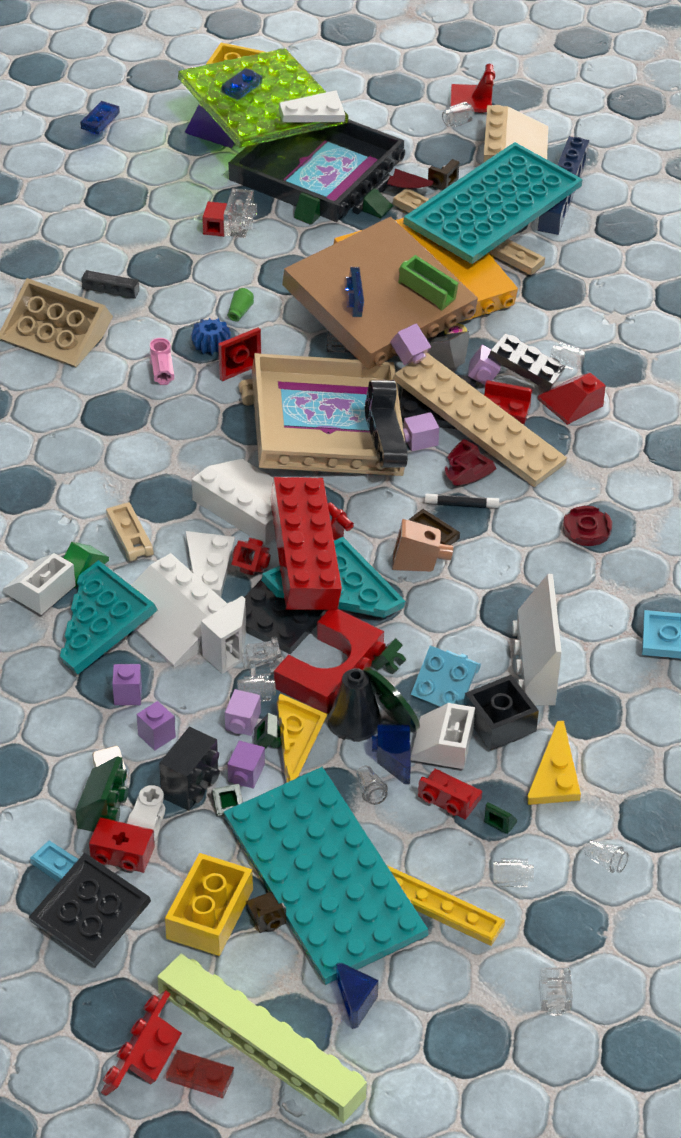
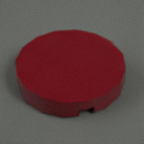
M579 506L571 509L570 513L564 516L563 532L573 543L581 546H596L604 543L611 536L612 520L606 512H600L597 507Z

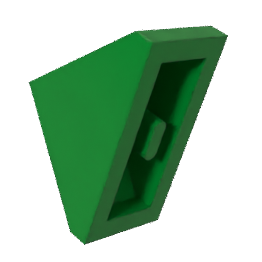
M72 541L63 557L74 565L76 586L73 588L78 586L79 575L98 560L103 564L109 561L107 555L91 545Z

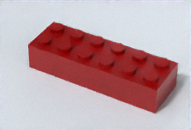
M274 477L270 502L286 609L337 610L342 586L323 478Z

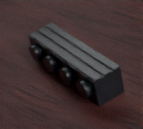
M86 270L81 278L82 289L134 299H136L140 291L138 279Z

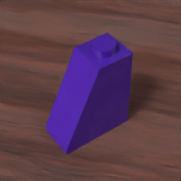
M208 95L198 105L185 132L189 135L233 148L237 142L241 144L247 136L245 131L249 124L211 95Z

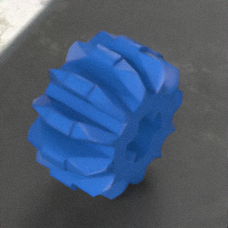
M209 317L206 321L200 319V323L194 324L191 338L196 350H202L203 354L211 352L213 355L214 352H219V343L231 339V332L226 322H220L219 318L211 320Z

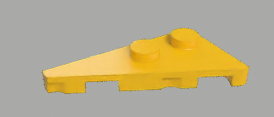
M280 693L277 700V710L287 783L299 777L327 714Z
M557 721L528 793V805L580 801L581 792L564 721Z

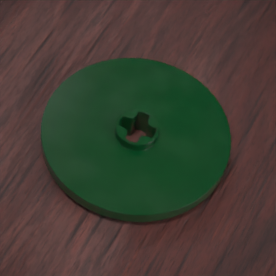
M365 667L363 671L369 676L380 707L407 731L416 732L420 728V723L409 703L385 677L374 669Z

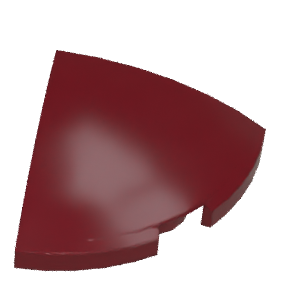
M395 168L394 174L389 177L387 184L404 188H422L432 186L433 181Z
M463 439L448 455L447 458L450 466L449 470L445 466V473L448 480L455 486L477 481L489 475L497 468L492 460L480 454L477 446Z

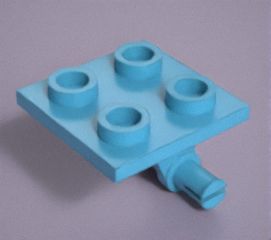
M430 645L411 695L440 707L447 703L463 705L465 693L469 691L475 673L477 674L480 670L481 663L468 659V656L463 653L458 655L449 650L444 651Z

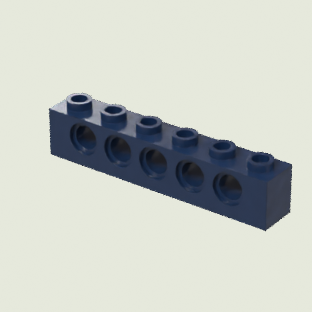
M569 136L558 166L581 178L588 159L589 140ZM575 191L539 216L538 231L559 235Z

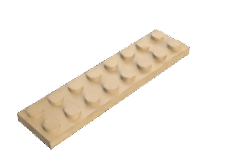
M428 353L425 354L426 358L417 364L411 362L394 373L393 380L533 487H536L566 464V456Z

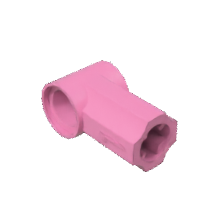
M155 338L150 342V364L152 365L154 381L160 385H168L169 382L174 380L171 344L165 338Z

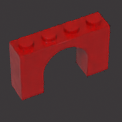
M339 609L328 610L317 622V640L342 651L348 657L343 664L333 668H317L288 654L274 670V689L326 714L330 711L343 674L350 669L363 670L365 667H371L372 660L380 655L386 647L383 630Z

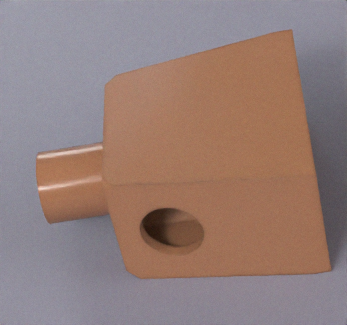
M402 519L393 550L392 570L431 572L434 570L437 558L451 561L453 546L440 544L441 531L439 529Z

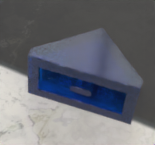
M344 963L336 964V983L351 1028L355 1029L359 1027L378 998L379 980Z

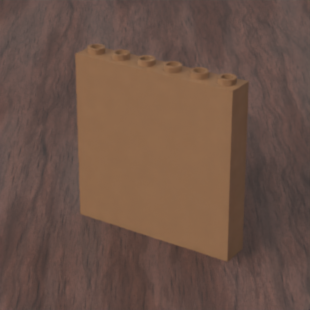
M392 217L382 220L284 268L282 283L368 370L383 364L394 356H398L390 341L399 331L417 323L426 339L435 337L445 329L452 328L457 323L471 318L476 312L478 300L465 285ZM416 255L459 282L456 299L441 311L436 304L403 283L399 284V268L404 261H408Z

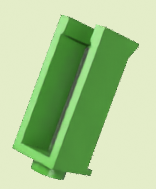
M416 255L401 264L398 283L405 284L436 304L441 311L456 299L459 282Z

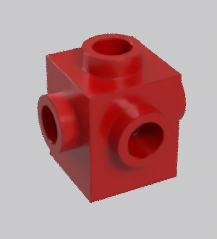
M249 537L248 541L238 540L232 553L233 560L231 565L240 567V572L254 575L255 572H264V568H267L270 563V548L262 546L264 541Z

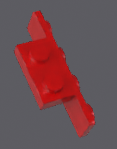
M165 990L158 996L152 995L143 1009L146 1013L143 1019L139 1018L130 1031L133 1035L131 1040L125 1042L117 1053L118 1063L116 1066L113 1065L103 1078L106 1084L101 1093L105 1096L118 1088L128 1069L150 1085L157 1080L182 1034L158 1016L170 996L168 991Z

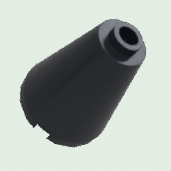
M350 669L342 676L328 714V725L332 733L340 739L345 740V737L353 738V742H360L370 739L377 734L381 724V713L368 674L361 669Z

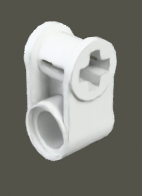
M149 785L141 789L127 824L153 829L154 841L158 837L160 825L165 815L164 793L160 787Z

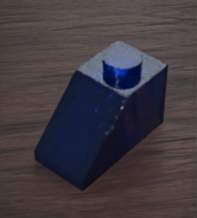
M377 725V736H372V752H377V763L403 784H410V725Z

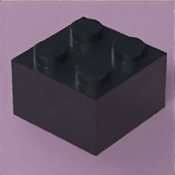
M512 675L465 693L464 706L475 707L473 728L489 750L537 732L539 710Z
M190 726L159 763L160 787L164 793V800L190 811L195 803H199L203 799L205 790L210 784H215L220 774L216 738Z

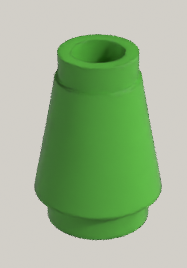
M239 288L233 293L227 314L230 320L238 322L254 304V295L250 290Z

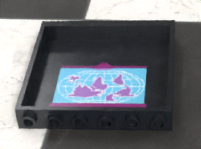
M280 116L228 162L229 180L294 206H297L299 196L303 192L320 200L321 217L337 223L388 172H391L399 161L404 159V140L345 118L344 122H282Z

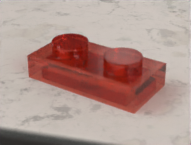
M177 1050L166 1073V1079L169 1082L223 1099L234 1076V1067Z

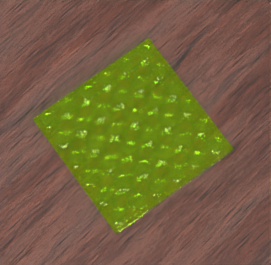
M286 48L178 71V79L239 148L348 123L349 115L346 112L344 122H282L278 110L279 103L326 93L322 86Z

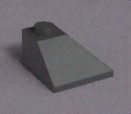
M469 331L428 338L427 341L431 348L427 353L452 372L457 371V367L465 363L470 336Z

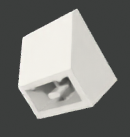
M55 553L36 560L5 586L3 592L42 615L76 586L74 565Z
M243 596L233 602H229L225 607L206 616L201 621L203 657L222 674L243 662L246 640V605Z
M447 703L422 715L419 721L420 728L417 730L411 753V760L464 769L474 727L475 707Z

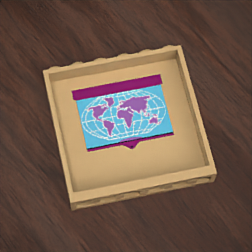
M255 353L252 381L259 468L403 476L405 467H380L364 411L369 381L393 380L395 373L394 362H384L368 370L359 360ZM397 388L394 409L404 438Z

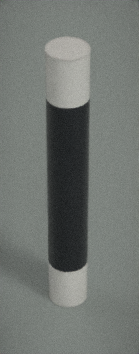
M441 494L425 495V503L499 508V498Z

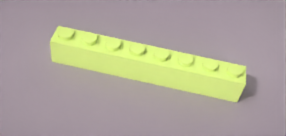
M180 954L157 976L159 994L165 990L168 991L170 996L167 1000L343 1124L366 1099L367 1082L362 1075L356 1071H350L335 1056L327 1055L318 1049L312 1040L303 1038L295 1033L287 1023L279 1022L264 1007L253 1004L241 991L233 990L227 986L218 975H212L204 970L196 960L188 959L183 954Z

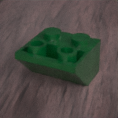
M116 756L91 770L75 811L77 829L94 832L100 817L119 821L120 805L125 803L128 797V787H125L127 770L123 769L122 757Z

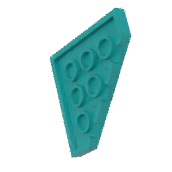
M344 537L334 541L342 586L338 609L384 618L404 608L406 601ZM280 566L264 572L261 581L276 597L284 598Z
M99 560L78 577L77 584L79 588L77 594H74L71 606L72 618L67 623L64 636L66 643L65 647L61 648L60 653L63 663L77 675L158 611L156 605Z

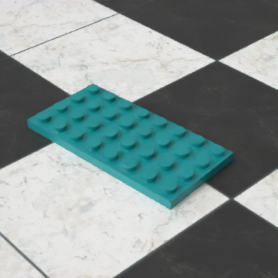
M514 142L404 216L403 224L473 264L582 187L583 179Z
M323 766L223 811L227 823L268 891L273 893L279 904L284 903L286 907V920L325 985L429 935L427 926Z

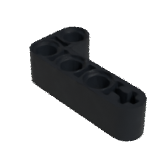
M370 380L365 400V418L381 468L406 467L408 461L407 447L394 409L397 395L395 380Z

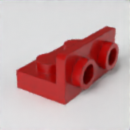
M487 380L484 396L525 425L531 407L532 389Z
M436 768L428 778L421 777L419 780V798L446 810L451 815L459 816L465 820L482 799V790Z

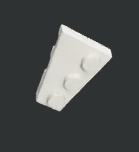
M336 90L279 103L278 110L282 122H344L345 112Z
M186 531L192 572L221 597L235 546V537Z

